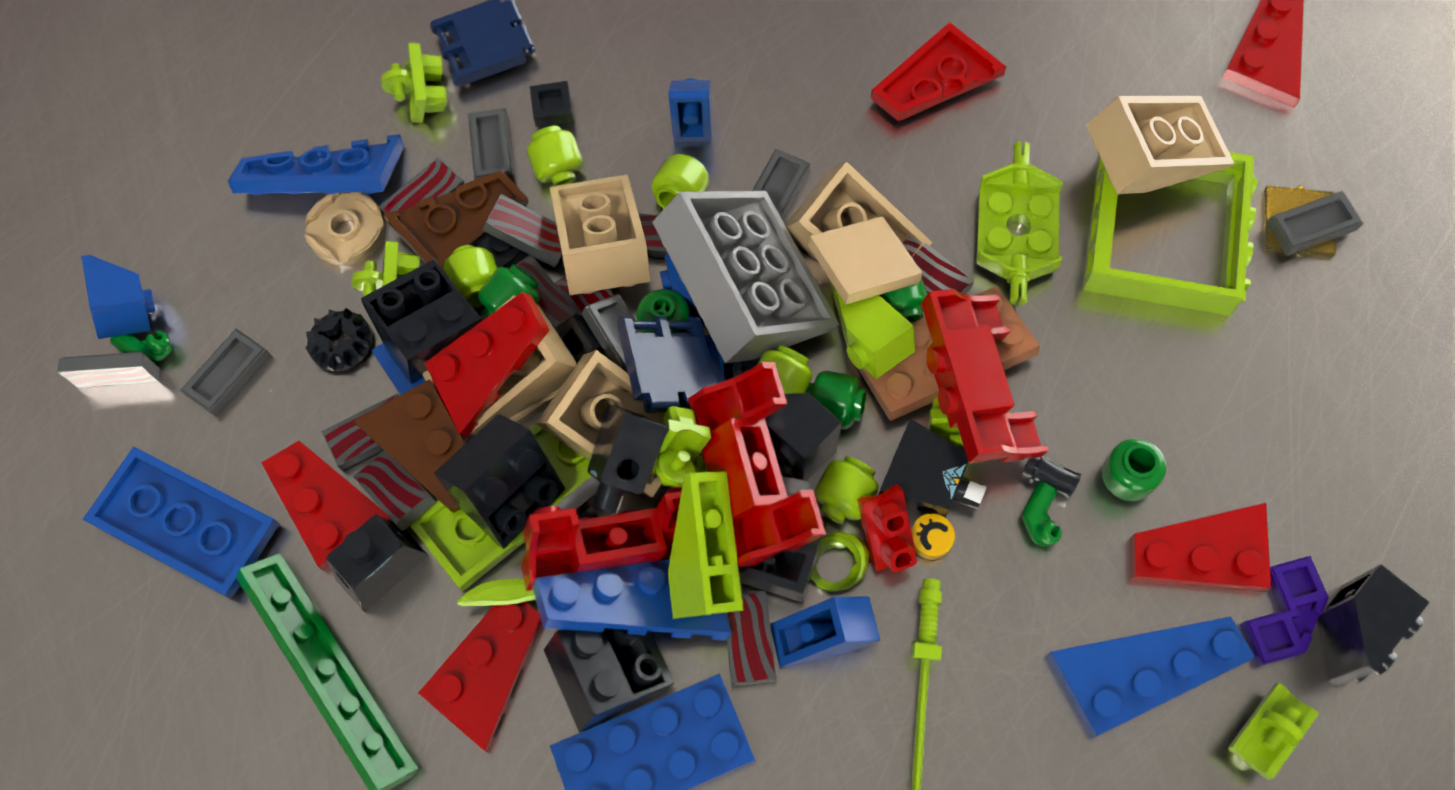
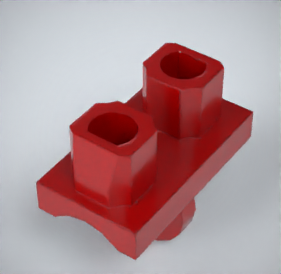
M897 484L879 495L864 496L857 499L861 515L860 521L874 569L880 571L889 567L892 572H899L914 566L917 563V555L903 489Z

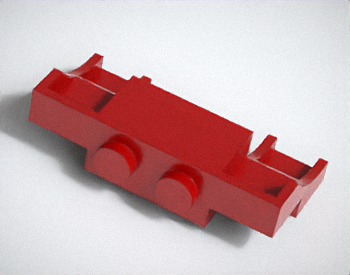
M955 289L931 291L921 303L932 343L927 348L926 362L929 371L935 375L939 389V407L942 413L946 414L950 428L958 427L968 462L975 463L1001 459L1002 463L1038 458L1048 452L1047 445L1041 446L1033 421L1038 417L1036 411L1007 413L1015 404L994 340L1005 339L1010 330L1009 327H1003L996 305L1000 300L998 294L985 296L966 295Z
M761 362L745 373L718 384L704 387L689 397L688 402L690 409L694 411L696 425L710 427L711 439L702 449L707 472H727L738 567L755 566L782 551L797 550L826 535L813 490H801L789 497L786 493L765 420L766 417L787 404L775 362Z
M675 487L667 491L657 508L641 511L627 510L616 515L597 518L589 516L578 519L576 508L561 510L558 506H549L535 511L533 515H529L523 531L527 550L521 563V570L526 591L533 590L532 586L536 578L670 559L682 487Z

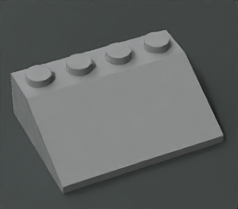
M766 191L679 192L652 222L725 364L757 359L768 349L777 350L779 345L789 347L832 331L840 325Z

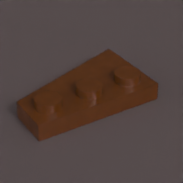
M500 170L457 186L456 191L435 199L432 196L417 201L418 205L400 212L396 209L383 214L386 222L420 256V259L425 264L435 259L443 269L444 262L453 254L455 249L463 245L475 246L474 243L487 233L482 229L500 194L523 206L528 205V198Z
M430 379L353 421L451 512L455 513L461 510L447 493L434 472L463 447L466 442L462 435H459L439 392Z

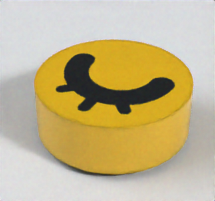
M925 514L919 517L911 529L916 554L925 559L936 560L944 557L950 551L955 540L952 524L945 517L938 514Z

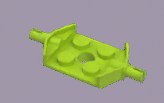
M1022 141L1013 144V164L982 175L979 185L977 264L1007 279V283H1010L1009 303L1012 305H1016L1017 300L1018 305H1025L1028 302L1027 284L1029 280L1056 271L1062 262V256H1059V193L1063 186V181L1029 163L1030 144L1024 142L1022 147ZM1012 222H1019L1026 227L1028 233L1025 235H1015L1008 230L1007 225Z

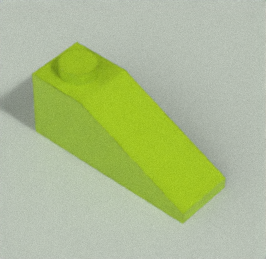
M830 281V287L847 345V355L858 369L864 368L877 379L915 353L914 326L881 296L877 295L845 304Z
M727 472L684 474L668 569L673 619L743 610Z

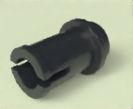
M1047 453L1042 457L1028 459L1022 475L1028 477L1029 483L1032 484L1034 481L1044 482L1054 487L1064 497L1069 499L1072 496L1082 474L1076 473L1046 458Z

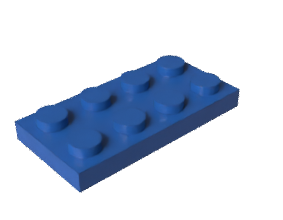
M134 446L82 519L229 599L233 598L240 587V583L236 579L239 569L256 562L280 525L279 522L270 516Z
M720 674L550 745L565 790H692L755 762L754 755Z

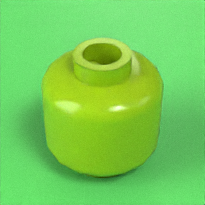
M549 126L535 132L531 136L532 141L528 144L526 150L535 177L542 183H553L554 186L573 183L576 180L575 174L581 170L584 163L573 134L570 131L561 130L559 126Z
M684 154L671 155L664 160L655 174L651 184L652 193L659 206L665 209L679 192L706 191L709 177L704 166L694 157Z
M473 245L460 246L446 259L443 271L472 308L484 306L478 298V293L497 268L493 254L485 248Z
M779 345L777 350H766L758 364L761 362H775L784 394L805 393L813 377L812 370L807 366L809 359L782 345Z
M845 456L844 460L831 461L814 491L816 499L823 505L820 512L839 524H843L845 519L860 520L861 515L857 499L877 494L879 486L874 479L876 472L864 462L850 456Z

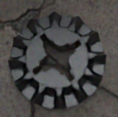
M347 308L343 311L329 309L328 314L321 319L314 318V326L311 331L306 332L308 340L305 348L312 360L324 369L332 371L349 369L361 362L369 352L372 344V331L361 314H356ZM342 329L344 335L350 339L339 340L337 346H334L327 337H330V335L336 336L339 330Z

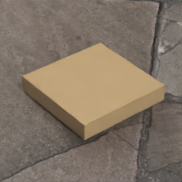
M883 216L811 235L809 238L808 247L845 304L920 283L922 271Z

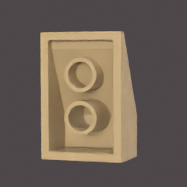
M1118 96L1086 124L1093 140L1094 148L1099 153L1107 170L1109 180L1117 194L1150 192L1221 171L1234 164L1201 96Z
M848 162L828 170L785 224L793 241L814 259L816 258L808 247L811 235L881 216L884 217L901 243L908 236L922 243L916 252L925 243L929 246L932 244L916 226Z
M628 174L550 187L569 295L590 294L599 290L622 286L631 287L636 284L651 282L646 240Z
M513 295V296H512L508 301H506L503 305H505L506 303H508L510 300H512V299H513L514 297H516V296ZM538 304L536 305L550 331L521 369L513 371L498 390L501 395L492 406L487 405L475 420L478 425L469 436L462 435L466 442L474 437L496 415L501 414L509 418L550 395L566 381L577 365ZM428 370L422 374L425 380L430 379L433 382Z
M595 350L582 356L536 424L570 449L590 460L608 403L648 416L665 425L664 415L666 412L646 413L643 401L634 400L629 374ZM623 461L619 463L617 469L622 466ZM650 474L643 491L649 497H653L662 484L657 474Z

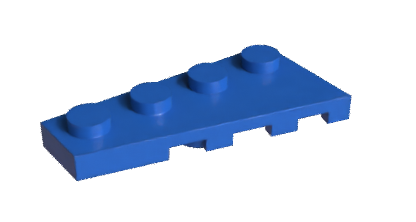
M401 134L387 136V143L369 145L368 139L351 141L352 148L330 151L329 145L313 147L312 150L298 157H295L292 151L241 158L228 179V183L233 194L262 195L265 193H288L290 195H297L301 193L337 194L339 192H363L365 194L383 192L404 149Z
M670 559L536 578L532 586L544 628L603 632L605 628L626 629L627 634L646 635L647 631L671 633V637L690 638L692 634L710 635L711 640L726 641L732 633L725 613L673 619L668 578Z
M1231 616L1051 651L1047 654L1092 738L1256 658Z

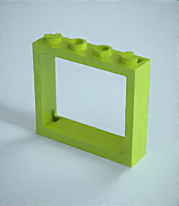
M1229 152L1234 162L1231 167L1194 178L1196 180L1228 185L1220 287L1110 268L1118 194L1109 180L1107 170L1099 155L1083 291L1230 316L1241 302H1246V290L1251 285V280L1245 278L1246 267L1249 265L1253 255V243L1248 242V235L1256 217V208L1251 207V196L1254 195L1258 184V178H1255V174H1253L1254 156Z

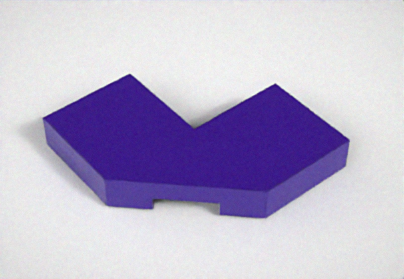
M1311 556L1271 566V589L1281 611L1247 620L1240 624L1247 643L1256 657L1254 660L1257 667L1300 656L1306 653L1312 639L1311 634L1319 615L1323 613L1329 599Z

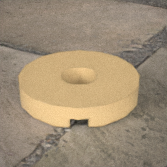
M361 192L328 194L314 204L305 220V225L307 226L306 242L318 258L331 265L348 266L362 262L375 253L383 242L386 230L380 208L371 197ZM344 221L354 222V226L349 232L345 234L335 233L340 223Z

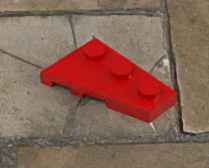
M1260 0L1222 78L1295 108L1301 94L1304 0Z
M949 22L876 85L871 91V99L897 121H901L1004 76L1007 66Z
M521 292L425 362V366L459 435L469 436L478 425L475 422L487 405L492 406L501 395L498 390L513 371L521 369L550 331L532 295Z
M300 441L261 462L315 563L323 571L329 568L326 560L328 554L340 545L349 533L356 531L375 515L391 520L380 507Z
M1262 503L1135 533L1130 538L1131 581L1266 592L1271 589L1267 504Z
M527 602L493 605L418 692L419 695L487 753L495 738L493 735L503 713L505 714L511 700L510 694L521 669H524L542 626L540 613Z

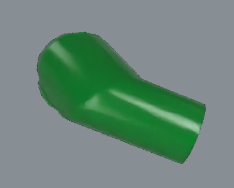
M155 331V338L149 334L146 340L139 341L132 334L110 338V343L121 353L142 352L152 362L164 360L172 350L169 336L160 331Z
M1038 482L1022 512V519L1031 540L1042 547H1047L1058 543L1062 536L1061 527L1055 526V522L1051 520L1047 512L1057 494V490L1047 483Z

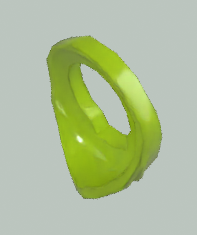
M834 532L824 536L811 581L821 590L832 593L848 590L858 584L865 577L869 564V550L866 543L861 538L850 533ZM847 547L854 554L856 564L851 568L850 574L838 582H829L823 579L817 570V562L820 556L832 548L844 549Z

